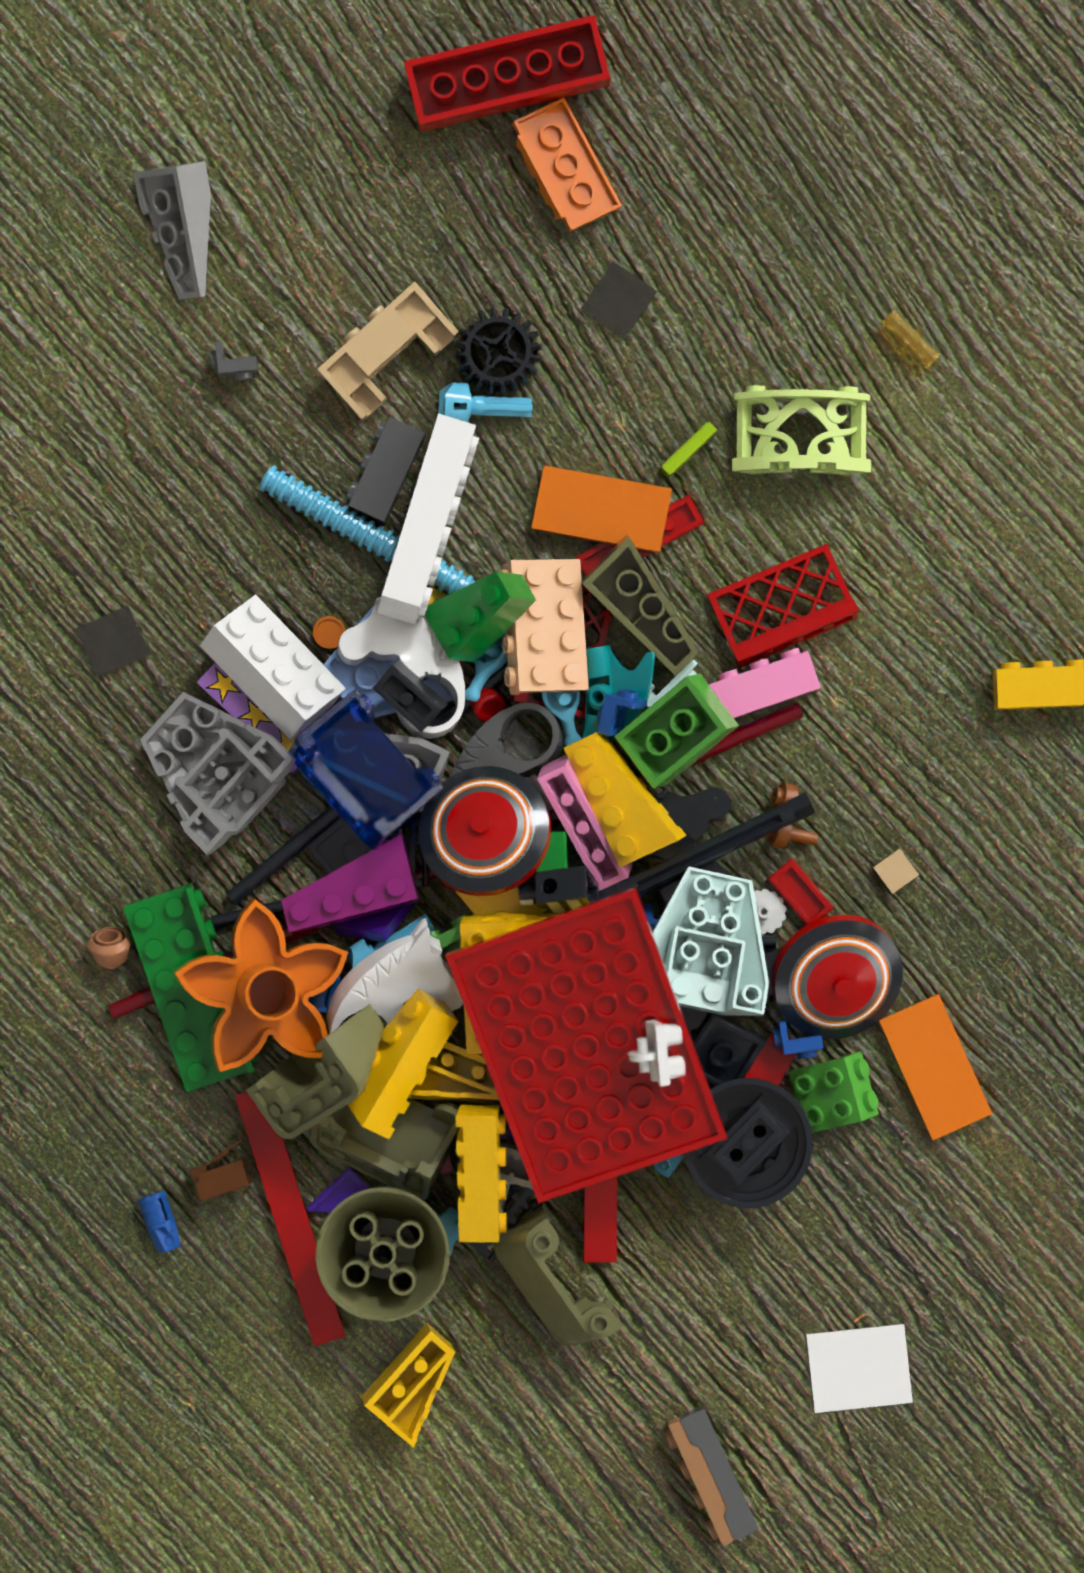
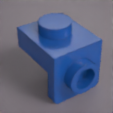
M620 688L617 693L605 694L604 703L597 715V722L599 723L597 733L607 736L617 735L624 729L628 708H644L647 705V700L638 698V692Z
M786 1021L777 1022L778 1029H773L775 1048H781L783 1055L797 1053V1059L817 1056L816 1050L824 1049L821 1035L789 1040Z

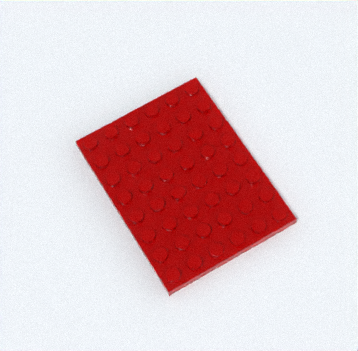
M636 887L446 954V959L538 1203L727 1139L725 1128ZM656 1020L662 1024H676L681 1027L682 1044L667 1046L668 1057L676 1055L683 1057L685 1075L670 1079V1085L659 1086V1082L651 1081L650 1071L641 1073L639 1062L629 1060L628 1053L638 1049L637 1039L647 1038L645 1021Z

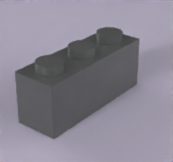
M389 417L387 423L381 421L373 438L378 441L373 453L367 451L360 465V469L364 473L359 483L353 481L347 493L346 499L350 500L349 508L386 525L425 441L426 433L392 417Z

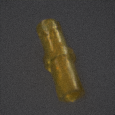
M895 309L882 321L881 324L901 343L900 347L904 351L907 349L927 369L941 356L921 336L922 331L919 328L915 330Z

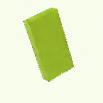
M706 422L662 465V473L668 479L671 478L716 434L717 429L710 422Z

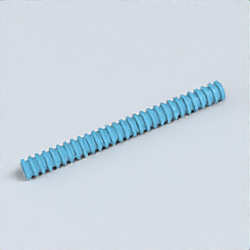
M275 465L267 470L260 483L261 492L268 491L270 497L277 496L279 502L286 501L288 507L295 506L297 512L302 510L305 512L304 515L306 517L313 516L315 522L322 521V526H331V531L336 532L338 530L340 536L345 537L347 535L351 542L356 540L358 546L362 547L364 545L367 547V551H375L376 556H384L386 562L393 561L400 535L395 537L393 536V531H384V526H375V521H366V516H357V511H348V506H339V501H330V496L323 497L321 491L314 492L313 487L310 485L305 487L303 481L297 482L294 476H286L284 470L281 472L277 471L278 468ZM442 560L434 585L438 586V591L442 592L445 590L447 595L475 581H473V576L469 575L466 577L464 571L460 570L457 572L455 566L451 565L448 567L446 565L447 562Z

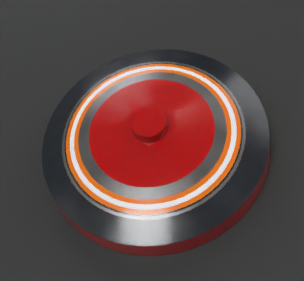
M474 767L448 778L432 793L421 814L418 834L419 844L427 865L445 885L467 895L492 896L516 888L531 877L539 868L550 844L551 820L543 798L526 778L514 771L501 767Z
M854 915L824 917L802 927L782 947L775 961L772 973L774 998L787 1021L810 1036L821 1035L823 1039L853 1036L876 1024L893 1006L902 985V960L890 936L874 922Z

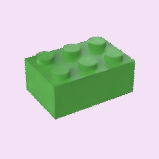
M695 674L684 678L614 737L651 787L655 789L669 784L739 727V725L702 675Z

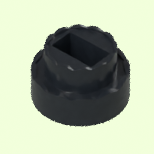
M737 1078L712 1087L710 1090L725 1128L727 1139L684 1153L687 1167L693 1179L709 1196L732 1207L759 1208L781 1200L801 1182L811 1161L813 1135L804 1109L789 1092L766 1080ZM763 1125L766 1129L764 1136L756 1137L753 1134L754 1127ZM733 1149H740L742 1151V1158L740 1160H731L730 1152Z

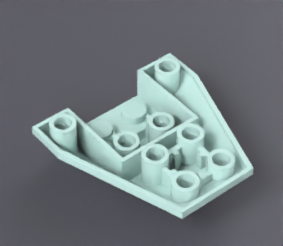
M688 867L652 932L679 1006L719 1015L763 1016L769 979L752 880Z

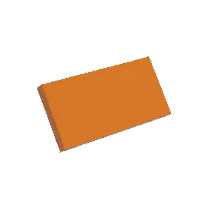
M544 465L531 529L532 531L614 546L628 534L637 550L660 554L672 488Z
M939 994L879 1020V1024L932 1141L992 1114Z

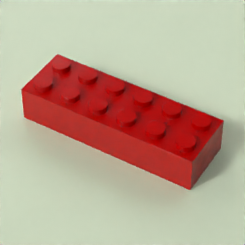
M595 15L404 61L420 133L610 87L611 79Z

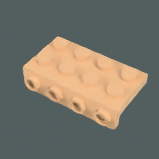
M580 559L510 560L503 564L499 572L522 574L536 598V601L503 636L502 648L504 654H507L508 660L504 680L506 687H509L510 694L589 690Z

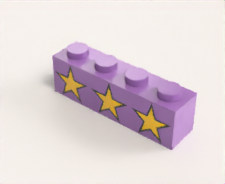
M216 662L197 681L231 716L274 736L296 759L291 769L293 774L306 762L308 757L304 756L315 732L310 726L290 740Z

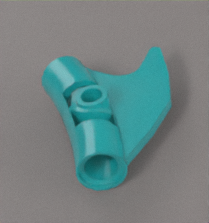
M610 645L586 649L589 690L585 691V720L582 739L598 731L597 715L604 703L605 694L617 693L620 688L638 692V698L648 701L653 681L654 652H647L634 670H628L614 656ZM628 708L624 728L635 720L644 708ZM615 735L607 736L611 742L616 739Z

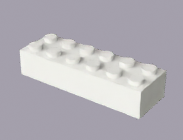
M438 413L377 611L378 614L415 625L418 615L425 616L433 590L427 587V585L434 587L442 558L436 557V555L443 556L451 531V528L446 525H453L461 499L457 496H462L470 470L469 467H471L479 441L478 437L473 436L476 425Z

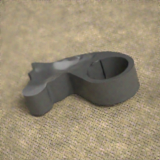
M526 702L511 706L485 722L472 736L457 760L450 777L461 771L481 766L505 768L523 777L535 774L541 770L543 765L559 757L564 743L562 727L552 713L539 704ZM528 714L545 717L551 724L553 737L549 749L541 757L531 761H521L513 758L507 752L505 753L503 743L506 742V734L510 725L516 719Z

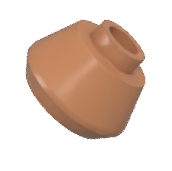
M106 927L92 934L87 942V947L97 964L107 969H115L127 960L132 945V938L121 928Z

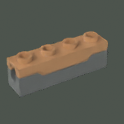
M701 1405L679 1415V1417L668 1420L667 1423L670 1429L664 1433L672 1450L679 1448L683 1460L679 1461L678 1464L685 1479L692 1478L697 1490L693 1491L692 1495L699 1510L706 1508L711 1520L705 1523L713 1541L719 1538L722 1545L725 1546L734 1540L736 1541L758 1531V1525L704 1406Z

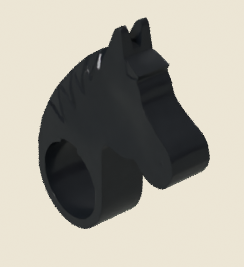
M711 787L689 796L668 793L666 789L655 795L656 801L663 805L669 813V817L677 827L680 826L687 836L646 855L649 868L696 846L698 841L707 833L710 822L726 818L732 809V803L727 792L717 787ZM715 861L698 868L733 876ZM682 877L658 888L667 904Z

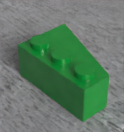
M494 572L429 604L425 617L449 660L476 662L536 601V598L522 574Z

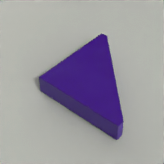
M416 903L334 924V928L337 934L385 942Z
M349 1166L306 1207V1210L308 1212H331L344 1199L371 1187Z

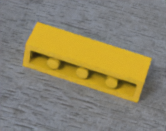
M1084 659L1067 660L1066 666L1053 667V661L1033 662L1034 668H1021L1020 662L1001 663V669L993 671L994 710L1084 707Z

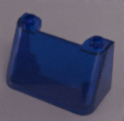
M354 689L299 734L291 745L289 753L296 759L294 764L360 839L371 849L376 850L440 793L443 787L440 785L441 780L431 768L418 767L415 769L374 723L373 710L375 706L371 699L363 693L360 695Z

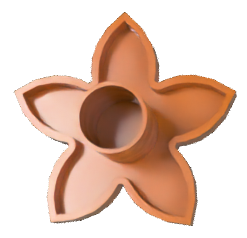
M251 899L240 912L233 927L231 940L234 956L232 958L220 955H204L187 961L173 971L182 988L194 999L208 1006L223 1009L213 1026L211 1035L212 1054L216 1068L220 1072L239 1067L253 1059L261 1051L268 1035H271L279 1046L293 1054L306 1058H322V1049L318 1050L315 1044L328 1036L326 1024L320 1012L308 999L325 991L335 982L343 970L348 955L347 951L335 946L315 942L300 944L286 951L285 936L279 921L269 909L257 900Z

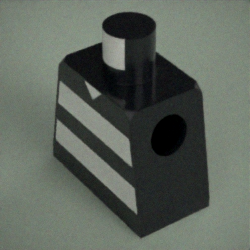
M587 866L539 871L535 875L536 885L519 887L521 906L537 905L543 913H562L599 900V883Z

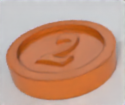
M326 616L319 619L314 625L313 637L319 646L325 649H334L338 647L341 635L346 629L338 618Z

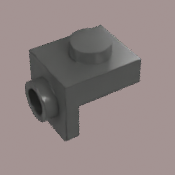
M222 341L215 342L216 350L210 351L212 370H218L221 378L233 377V381L241 382L252 380V375L260 374L259 362L256 356L225 360Z

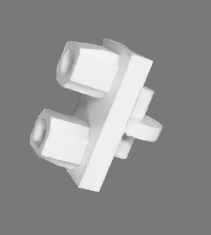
M656 1020L645 1021L647 1038L637 1039L638 1049L628 1053L629 1060L639 1062L641 1073L650 1071L651 1081L659 1082V1086L670 1085V1079L685 1075L683 1057L680 1055L668 1057L667 1046L682 1044L681 1027L676 1024H662Z

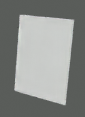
M904 1324L806 1334L815 1413L913 1403Z

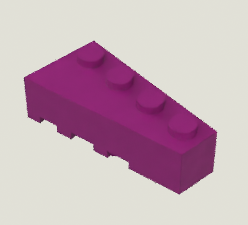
M402 835L281 900L288 930L293 935L421 902L405 838Z

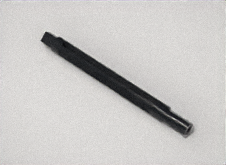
M805 792L638 874L599 891V900L636 887L638 895L641 897L682 877L688 867L701 868L814 814L815 810Z

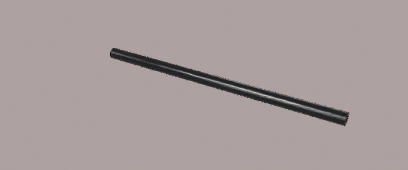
M504 665L486 681L482 689H496L505 682L504 673L506 666ZM465 699L464 709L460 718L471 710V700ZM455 702L428 726H439L448 722L454 715ZM423 738V739H425V740H427V741H429V742L432 743L436 738H432V739ZM358 782L226 893L235 905H238L375 789Z

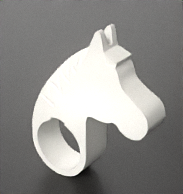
M381 597L376 598L371 615L365 621L347 629L341 635L337 648L338 655L341 661L347 665H358L368 657L379 661L393 660L397 662L400 660L422 681L423 678L438 679V683L444 685L451 692L455 701V712L448 722L439 726H427L423 732H420L398 711L397 714L402 725L415 736L427 739L444 736L456 726L464 709L465 683L459 661L448 659L425 616L418 615L416 623L413 625L378 614L377 611Z
M425 918L418 923L409 936L399 938L379 948L359 962L337 986L329 1003L326 1016L329 1034L335 1031L348 1016L359 1012L369 1004L384 1019V1030L400 1011L404 1002L409 1000L418 988L444 1001L451 1011L463 1005L449 964L441 958L442 948L440 941L430 936Z

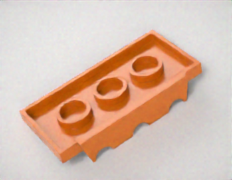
M564 97L513 121L512 126L518 135L516 148L521 151L525 165L531 176L536 179L541 195L554 213V219H563L569 233L621 208L622 205Z

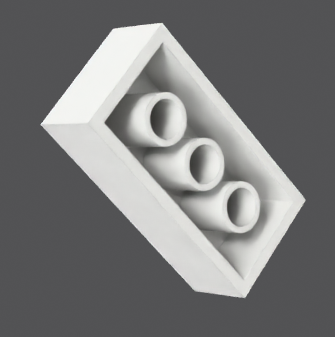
M257 595L251 597L215 624L200 644V647L290 740L327 712L346 689Z

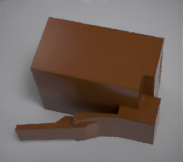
M243 1138L217 1154L211 1162L189 1170L192 1180L195 1182L200 1201L252 1184L245 1158L208 1169L209 1164L228 1155L229 1150L242 1142Z

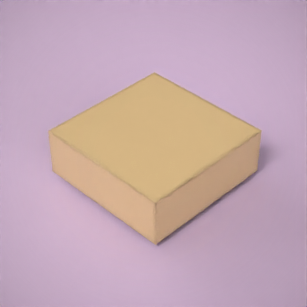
M900 848L872 867L891 894L919 875Z

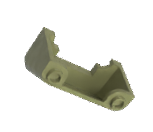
M370 1004L335 1031L315 1044L318 1050L322 1049V1058H306L293 1054L246 1090L273 1130L280 1137L288 1140L297 1137L354 1101L365 1091L383 1033V1023Z
M407 1099L410 1105L404 1115L401 1113L397 1115L392 1124L395 1130L390 1139H387L362 1127L349 1106L346 1105L311 1127L310 1142L321 1153L392 1188L407 1191L422 1200H426L457 1139L460 1127H456V1114L459 1107L453 1103L446 1102L445 1104H437L432 1109L413 1099Z
M542 1205L507 1229L506 1233H501L499 1242L494 1244L498 1260L558 1343L573 1345L609 1337L623 1327L616 1310L607 1298L602 1302H594L583 1295L572 1302L544 1262V1260L556 1252L559 1245V1237L550 1224L552 1220Z

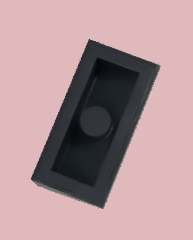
M400 660L395 662L373 687L382 698L420 732H423L447 706L445 700Z

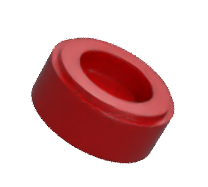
M485 688L481 690L478 701H471V710L480 721L487 722L497 713L505 710V700L495 689Z

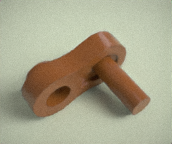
M782 782L778 787H775L770 798L771 806L775 808L799 796L798 786ZM791 824L767 835V843L769 846L781 849L785 848L789 840L815 846L818 834L792 828Z

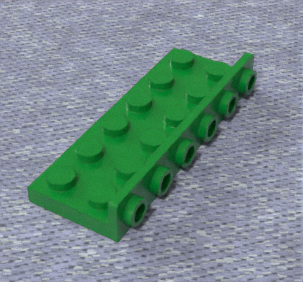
M193 883L123 905L186 1092L246 1072L248 1074L254 1073V1063L259 1062L258 1055H256L253 1059L239 1067L221 1072L217 1070L211 1049V1035L213 1026L223 1009L208 1006L194 999L182 988L173 974V971L187 961L204 955L224 956L222 951H215L212 940L217 939V935L212 921H205L201 909L206 908V903L201 889L195 890Z

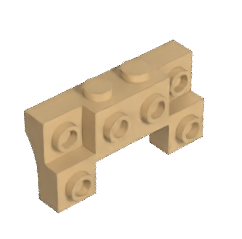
M413 282L386 308L382 305L376 308L367 318L370 322L361 330L356 327L343 339L346 344L317 369L362 421L387 400L371 379L417 337L436 356L459 336V331L416 282Z

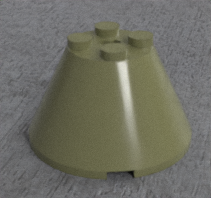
M389 1187L362 1190L339 1203L326 1218L320 1230L316 1248L318 1274L329 1296L341 1308L356 1317L382 1322L407 1318L428 1305L444 1283L450 1260V1247L446 1230L434 1210L419 1197L407 1191ZM380 1245L389 1246L392 1256L388 1257L386 1254L380 1256L377 1253Z

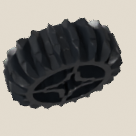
M494 307L490 309L491 318L486 319L483 311H479L478 318L480 323L477 324L472 318L467 320V324L472 330L468 331L464 328L459 330V334L466 338V341L456 340L455 347L463 349L464 352H458L454 354V357L457 361L465 360V363L458 366L459 373L470 371L465 377L466 383L469 384L475 378L478 379L475 385L476 391L479 392L484 384H487V394L489 396L493 395L494 386L500 387L501 396H506L505 386L510 385L512 391L517 393L519 388L516 381L520 380L525 386L530 383L525 375L526 372L536 376L537 369L530 364L541 363L542 357L534 355L532 352L542 350V344L531 343V341L539 337L538 331H532L527 334L526 331L532 326L530 320L525 321L522 325L518 324L522 317L521 313L517 312L513 319L510 320L508 319V308H504L502 317H497V310ZM492 327L506 328L495 339L479 336L480 333ZM514 333L519 335L525 345L526 354L524 360L517 357V354L511 351L509 347ZM504 342V353H507V356L499 355L492 363L493 351H489V347L497 349ZM473 344L478 346L487 355L482 372L475 366L471 358ZM501 365L518 368L508 376H491L497 367Z

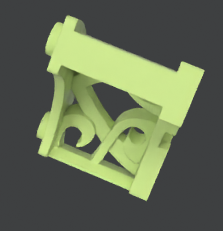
M759 385L747 386L746 392L734 393V400H737V458H732V471L753 475L791 473L792 469H810V473L838 475L871 473V460L866 459V402L870 401V394L858 393V387L852 386L839 387L838 391L807 389L766 390L765 386ZM778 401H791L779 410ZM814 401L829 402L826 411ZM764 404L769 409L765 415L758 413L756 415L760 422L767 424L765 429L752 427V405ZM839 405L850 406L849 429H839L837 425L843 423L847 415H838L836 408ZM802 408L816 417L828 431L819 434L811 441L806 455H799L794 440L787 434L777 431L791 415ZM752 434L760 436L753 456H751ZM849 435H850V454H849V450H848L846 441H845V439H844L845 436H849ZM832 438L833 442L826 443L830 448V452L828 454L820 453L818 444ZM771 439H779L786 443L787 451L782 454L776 453L774 447L779 443L770 442Z

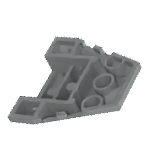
M185 692L174 701L140 739L157 776L162 777L169 794H167L170 803L175 804L182 818L180 824L184 832L207 855L221 847L232 835H238L247 827L285 785L287 781L285 776L291 771L296 760L274 736Z

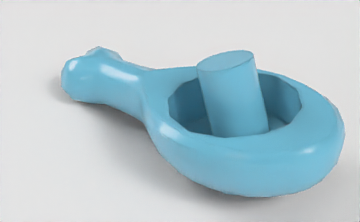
M506 632L475 662V676L470 686L465 689L466 700L478 701L486 681L508 661L507 654H504L502 648V640Z
M542 692L545 707L562 724L565 734V747L581 740L582 738L576 732L574 716L580 702V692Z

